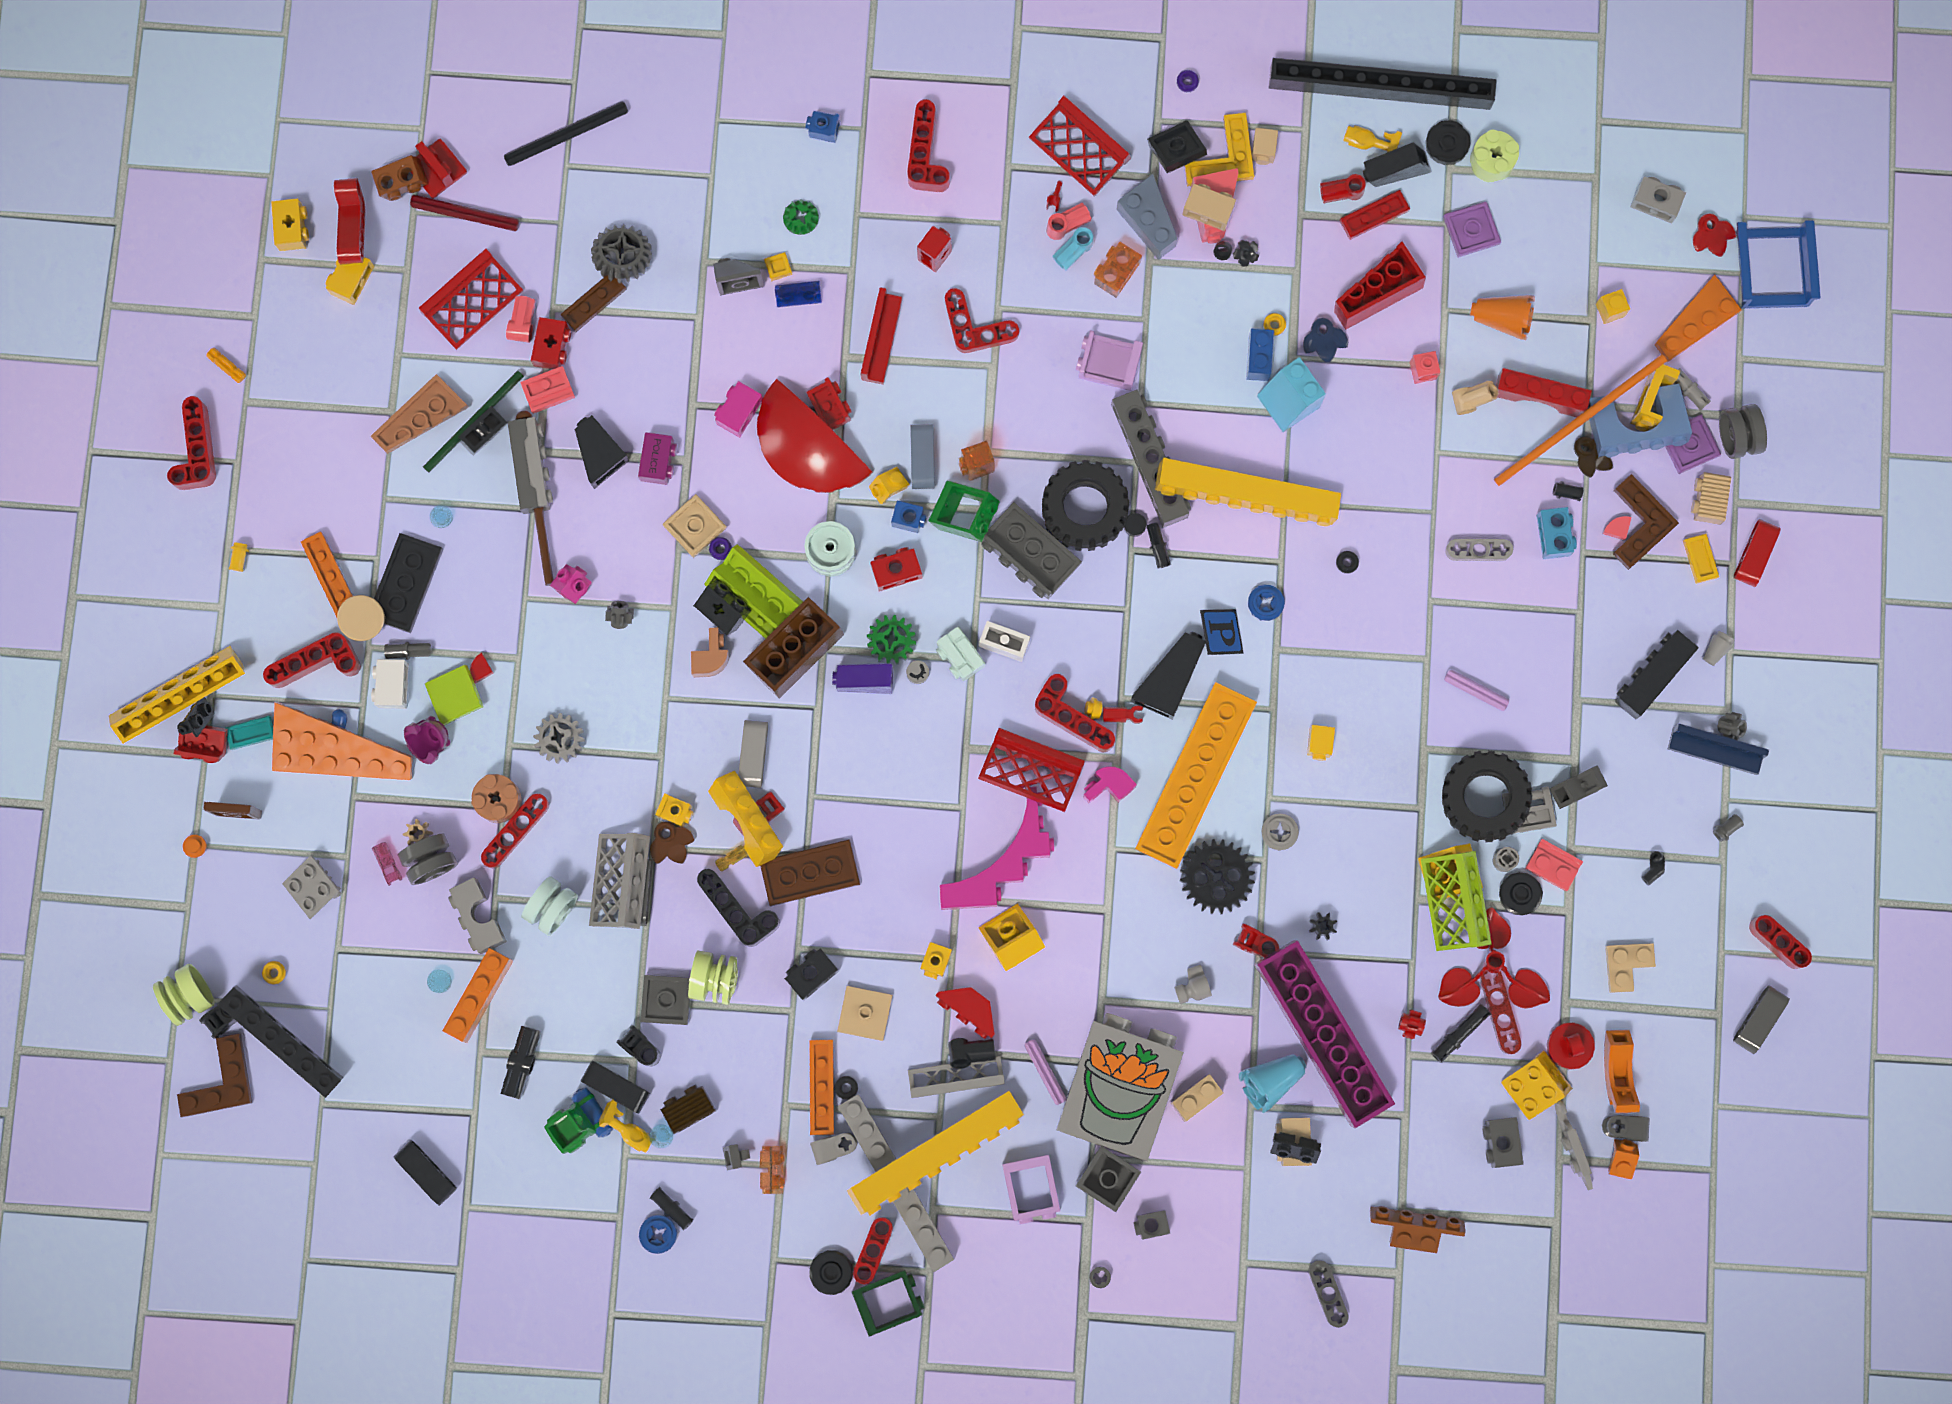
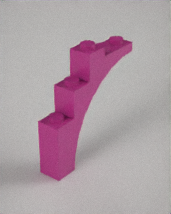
M1037 786L1030 787L1032 792L1041 793L1037 792ZM1027 798L1023 822L1016 838L994 864L973 877L955 883L940 885L941 910L997 907V901H1001V887H996V884L1020 883L1024 881L1025 876H1028L1027 862L1023 863L1022 859L1050 858V852H1054V838H1049V832L1039 833V829H1044L1043 815H1038V806H1042L1041 803Z

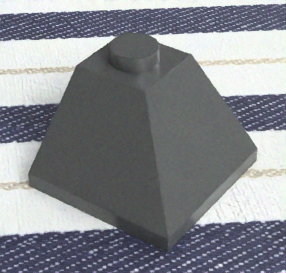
M730 258L720 259L718 263H713L715 280L720 296L764 287L761 271L756 267L736 259L731 260Z

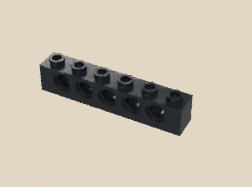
M235 985L217 1004L323 1097L326 1098L344 1078L239 986Z

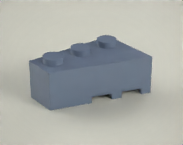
M1152 174L1117 201L1116 210L1159 260L1176 247L1178 238Z

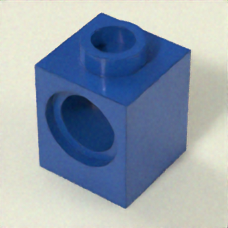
M897 500L891 526L918 533L920 527L924 528L927 515L923 514L924 508L922 506ZM907 513H913L916 519L912 522H906L903 517Z

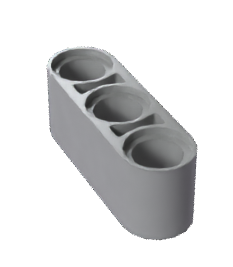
M744 721L738 776L745 787L762 788L768 722Z

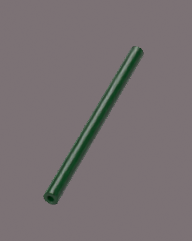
M517 370L429 459L423 468L430 473L459 443L457 440L458 436L491 406L494 408L524 375Z

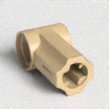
M1489 380L1473 387H1463L1452 392L1457 415L1472 413L1477 410L1476 407L1497 400L1498 395L1497 387L1493 381Z

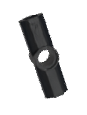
M525 1026L520 1027L515 1047L511 1050L507 1060V1073L500 1094L521 1099L527 1077L530 1076L536 1058L534 1054L541 1031Z

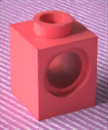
M1436 351L1413 355L1409 362L1414 384L1437 380L1441 373Z

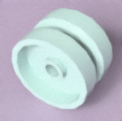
M827 521L817 524L807 534L804 548L808 563L814 571L823 576L834 577L842 575L850 569L855 561L856 548L853 535L847 527L838 522ZM830 547L831 549L832 547H834L832 551L826 550V548Z
M552 876L546 878L537 888L521 915V918L531 925L539 921L538 930L547 936H551L562 925L575 906L579 896L569 888L561 891L562 883Z

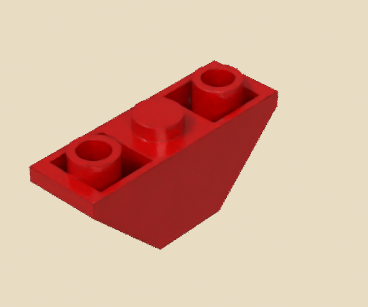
M972 987L939 991L935 995L939 999L937 1004L947 1011L951 1008L958 1014L955 1017L965 1025L969 1022L976 1027L974 1032L983 1039L987 1037L992 1039L995 1036L990 1001Z

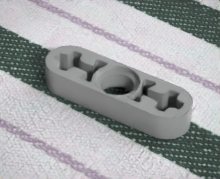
M1453 539L1446 546L1445 553L1452 561H1506L1513 553V545L1506 539ZM1455 544L1458 545L1459 549H1466L1467 544L1470 545L1468 548L1469 556H1466L1467 551H1460L1458 555H1455V551H1451ZM1474 545H1483L1486 550L1485 554L1477 556L1473 552ZM1500 545H1503L1504 549H1508L1504 556L1501 555L1500 551H1493L1491 553L1492 556H1489L1490 550L1498 549Z

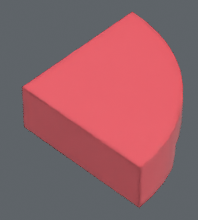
M1622 516L1615 518L1605 527L1602 534L1625 540L1632 517Z

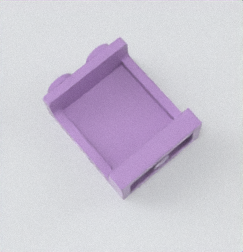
M1090 330L1089 337L1084 336L1081 349L1085 350L1083 358H1078L1076 370L1080 371L1079 378L1131 391L1143 342L1134 340V344L1095 335V331Z

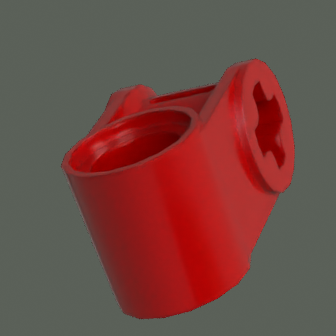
M1243 923L1241 925L1242 931L1237 941H1234L1232 944L1262 959L1268 956L1262 951L1264 943H1271L1275 951L1279 949V944L1274 938ZM1249 934L1250 936H1249L1247 942L1244 943V941H1245L1247 935Z

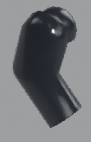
M1654 851L1650 854V870L1641 877L1648 886L1665 873V857L1660 851Z

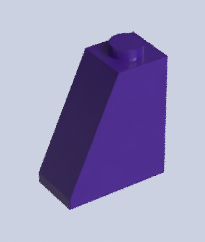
M892 664L837 665V672L833 671L832 685H836L837 692L892 694L893 667Z

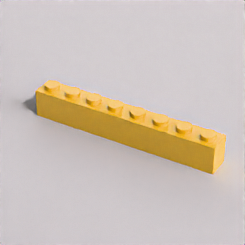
M1163 458L1159 463L1155 490L1161 491V494L1167 496L1177 494L1182 495L1187 500L1202 499L1206 500L1208 504L1217 505L1222 503L1227 504L1229 508L1233 509L1247 508L1253 513L1268 512L1272 513L1274 517L1284 518L1288 516L1293 517L1298 522L1313 521L1317 522V525L1325 527L1333 525L1338 519L1341 493L1168 458Z
M1008 1091L847 1190V1193L860 1215L867 1212L870 1216L882 1209L880 1206L882 1202L888 1200L889 1203H892L902 1196L900 1191L908 1188L911 1191L922 1184L921 1178L928 1175L930 1179L942 1172L940 1169L942 1165L948 1163L950 1167L960 1161L961 1157L959 1155L967 1151L971 1154L981 1148L979 1143L984 1139L990 1142L1001 1135L999 1130L1007 1127L1010 1130L1020 1123L1018 1118L1024 1114L1011 1092Z

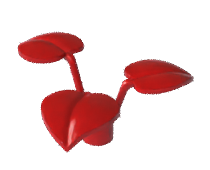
M1488 908L1486 915L1491 944L1477 947L1482 950L1489 948L1490 953L1486 957L1485 967L1474 978L1463 968L1449 970L1441 981L1438 995L1439 1000L1454 1007L1468 1006L1474 1003L1480 995V988L1474 982L1486 971L1493 974L1503 971L1508 980L1513 983L1508 989V996L1514 1005L1528 1009L1548 1003L1550 1001L1549 990L1537 973L1528 969H1522L1517 972L1515 979H1513L1507 967L1504 966V955L1494 950V948L1502 949L1507 946L1511 939V929L1494 908Z

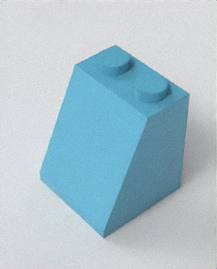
M1299 357L1282 368L1257 397L1281 431L1285 432L1318 410L1326 393Z

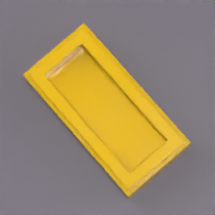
M1707 534L1684 539L1683 544L1695 584L1718 579L1719 573Z

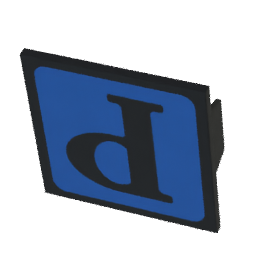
M1236 609L1200 610L1207 654H1244Z

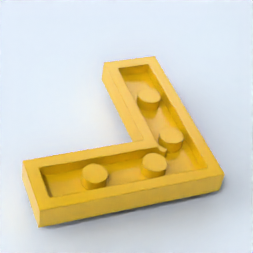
M1246 113L1223 116L1228 158L1193 161L1185 165L1187 187L1192 186L1193 177L1238 168L1239 172L1237 181L1254 180Z

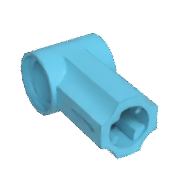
M1078 228L1074 235L1052 258L1066 271L1085 252L1092 248L1093 233L1088 228ZM1080 236H1086L1089 238V242L1080 244L1077 239Z

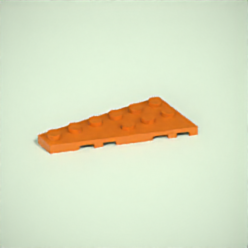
M274 702L272 771L397 780L412 779L413 756L376 743L369 738L361 737L347 729L307 715L300 710L287 707L280 702Z

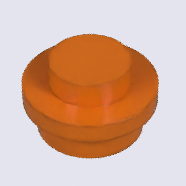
M190 835L183 842V851L191 858L202 856L207 848L205 839L199 835Z

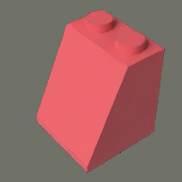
M1238 168L1193 177L1192 186L1193 183L1196 185L1204 184L1209 186L1212 191L1218 193L1226 192L1233 197L1239 173ZM1197 221L1202 243L1208 242L1213 244L1220 242L1224 238L1226 229L1223 231Z

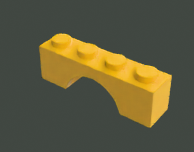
M734 770L716 778L708 792L719 810H727L737 819L744 835V849L755 867L775 859L783 845L736 771Z

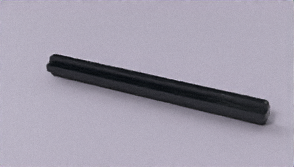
M621 101L503 155L508 166L517 164L628 113V108L624 101Z

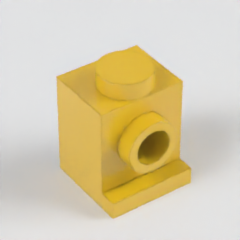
M664 793L655 815L658 818L684 827L685 823L689 824L694 811L691 810V804ZM679 807V813L674 815L671 813V809Z

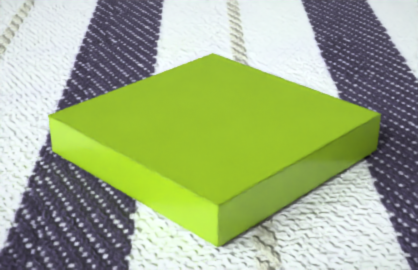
M464 664L424 683L439 722L444 724V726L484 707L468 665Z

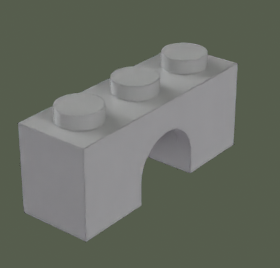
M473 877L449 889L451 894L448 897L453 909H458L461 917H458V921L463 930H468L470 935L468 942L473 951L477 950L478 953L483 954L487 952L488 948L494 949L507 942L498 921L493 919L487 923H478L475 919L477 906L487 901L478 879Z

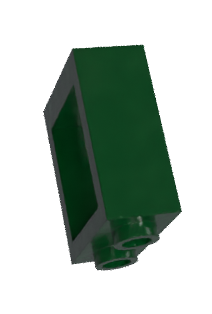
M903 1270L852 1291L868 1337L923 1315L921 1310L925 1309L921 1296H915L913 1287L916 1286L912 1273L907 1274L906 1270ZM902 1278L914 1312L876 1327L864 1293Z

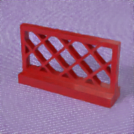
M1064 95L1058 101V105L1028 137L1094 197L1117 171L1131 159L1130 154ZM1058 112H1061L1066 117L1065 126H1053V118ZM1066 129L1067 141L1054 142L1053 130ZM1069 129H1080L1082 131V140L1070 141ZM1050 130L1051 142L1041 143L1036 138L1041 131ZM1085 135L1091 140H1085ZM1095 143L1098 145L1099 155L1086 156V144ZM1083 144V156L1070 157V145ZM1067 145V157H1057L1054 154V146ZM1102 158H1112L1117 162L1112 170H1102ZM1086 159H1099L1100 170L1087 171ZM1070 160H1083L1084 172L1072 171ZM1100 174V183L1093 189L1087 184V175Z
M485 248L418 309L455 350H458L512 302L516 296L521 294L523 289ZM492 264L499 270L498 279L485 278V270ZM501 273L507 280L501 279ZM472 281L482 282V294L468 293L469 284ZM485 282L498 283V295L484 294ZM501 283H511L516 291L510 296L500 295ZM456 296L465 297V309L451 308L452 299ZM468 297H480L481 310L468 309ZM484 298H497V307L493 311L484 310ZM449 303V308H443L446 304ZM439 311H447L448 324L437 323L433 316ZM451 312H465L464 325L451 324ZM467 313H481L480 323L476 326L467 325ZM442 327H448L447 333ZM464 328L463 338L456 343L450 337V329Z
M998 728L978 779L1065 812L1085 761ZM995 749L1005 751L1008 757L998 760L994 753ZM1015 759H1026L1029 765L1019 768ZM1011 761L1015 770L1005 773L1001 764ZM995 766L1000 773L996 777L985 774L987 769ZM1041 766L1047 767L1051 774L1041 777L1037 768ZM1033 770L1036 779L1026 781L1023 772ZM1018 774L1022 783L1019 785L1011 784L1008 778ZM1063 774L1073 777V781L1063 785L1059 776ZM1054 778L1058 787L1048 790L1044 781ZM1040 783L1044 792L1034 793L1029 786ZM1061 791L1065 798L1064 803L1055 801L1051 794Z

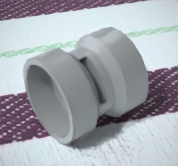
M1504 847L1494 854L1492 858L1493 865L1500 872H1508L1518 865L1519 854L1514 848Z

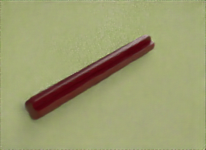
M412 195L410 200L412 208L510 231H517L519 228V220L517 218L419 195Z

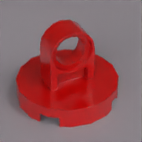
M1574 1022L1563 1023L1555 1027L1547 1040V1053L1551 1060L1567 1070L1579 1069L1587 1065L1595 1051L1594 1038L1590 1031L1583 1025Z

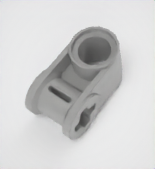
M842 1133L811 1142L810 1145L816 1165H821L852 1153L857 1147L856 1137L851 1133ZM843 1137L852 1142L849 1145V1150L840 1146V1143L843 1142Z

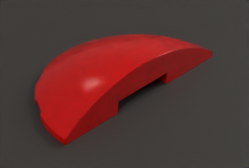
M776 379L771 384L762 399L759 415L757 416V436L759 437L761 451L766 461L777 475L800 489L814 490L816 493H833L835 490L846 487L851 488L867 479L873 473L851 448L783 383Z

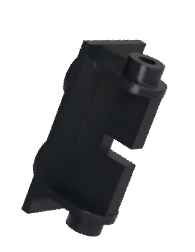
M205 697L193 704L184 720L177 725L180 734L193 733L197 738L215 714L211 704Z
M1280 1131L1279 1134L1274 1133L1270 1154L1281 1158L1297 1159L1304 1163L1317 1164L1321 1153V1143H1318L1316 1139L1300 1136L1299 1144L1295 1143L1296 1135Z

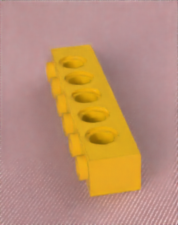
M228 646L110 714V727L122 744L244 675L243 663L232 647Z

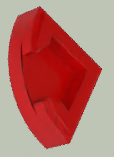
M482 652L475 657L470 666V673L475 684L494 674Z

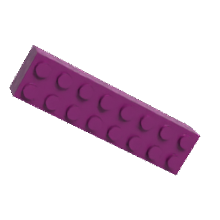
M1293 940L1254 964L1350 1127L1356 1129L1395 1105V1102L1299 941Z

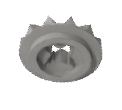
M1278 813L1271 815L1265 820L1261 833L1263 841L1269 848L1281 851L1289 849L1296 843L1299 829L1292 817ZM1279 822L1283 831L1290 832V834L1282 835L1280 842L1277 834L1270 833V831L1277 830Z

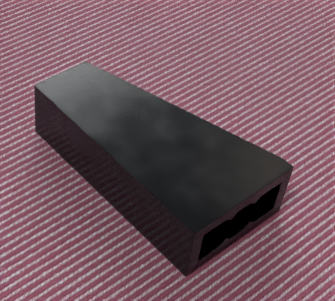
M1185 632L1134 692L1130 702L1173 720L1206 644L1205 640H1202L1203 636L1195 632H1190V634Z

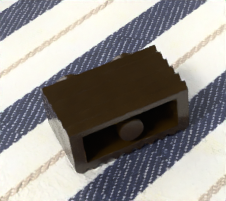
M695 1084L684 1090L685 1095L677 1099L674 1096L663 1102L665 1107L660 1110L673 1134H678L716 1112L703 1086L698 1088Z

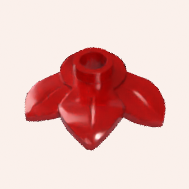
M1705 214L1698 220V230L1693 236V246L1696 252H1700L1707 247L1712 254L1722 257L1727 248V240L1736 238L1735 229L1728 221H1719L1718 217L1714 214ZM1708 221H1711V222H1712V228H1711V229H1709V228L1707 227V222H1708Z

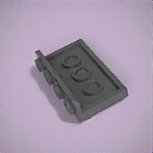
M1015 502L988 529L981 543V546L987 552L991 553L993 551L999 556L998 561L1004 567L1008 568L1010 566L1015 570V576L1021 582H1028L1032 585V591L1038 597H1045L1048 600L1082 564L1079 558Z

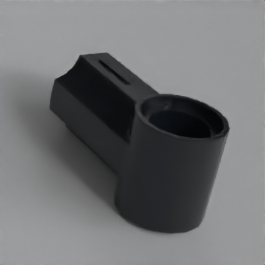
M955 1038L948 1043L950 1065L955 1069L969 1067L971 1063L996 1060L994 1039L968 1041L965 1038Z

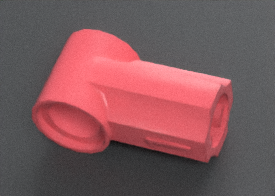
M1080 203L1062 213L1053 214L1048 220L1047 235L1053 240L1062 239L1065 234L1091 221L1092 218L1086 205ZM1060 224L1062 229L1056 230L1052 225Z
M527 296L515 297L512 318L508 321L506 329L507 340L531 342L535 299Z

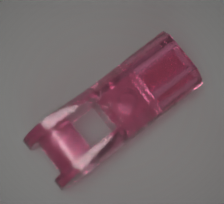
M383 842L372 847V851L388 886H391L392 882L398 879L400 881L403 880L387 843ZM392 866L394 872L387 874L386 869Z

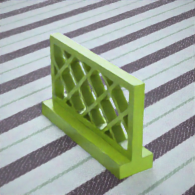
M1476 851L1421 859L1436 951L1474 948L1491 944ZM1452 859L1456 860L1457 871L1455 873L1447 867ZM1430 862H1434L1440 867L1436 876L1431 873ZM1444 872L1452 878L1448 886L1440 881ZM1456 882L1460 885L1461 894L1459 897L1452 891ZM1436 885L1444 891L1440 899L1434 893ZM1448 895L1456 901L1452 909L1444 904ZM1459 906L1464 908L1465 917L1463 920L1455 914ZM1440 908L1448 914L1444 922L1438 917ZM1452 918L1459 924L1456 932L1448 927ZM1463 929L1468 932V943L1459 937ZM1444 931L1452 937L1448 945H1443L1442 934Z

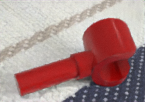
M1058 181L1054 193L1047 197V210L1049 206L1054 205L1056 206L1055 212L1059 211V193L1063 182Z

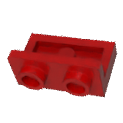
M827 377L824 379V383L806 393L818 416L832 430H835L851 421L849 414L852 411L847 401L842 402L838 394L842 393L836 380L832 382Z
M206 725L197 738L193 733L185 735L179 733L178 746L174 749V754L180 755L183 759L198 758L203 759L206 763L219 762L226 755L228 729Z

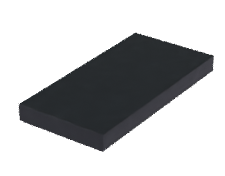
M399 533L374 597L383 608L385 614L384 625L411 634L443 552L442 547Z

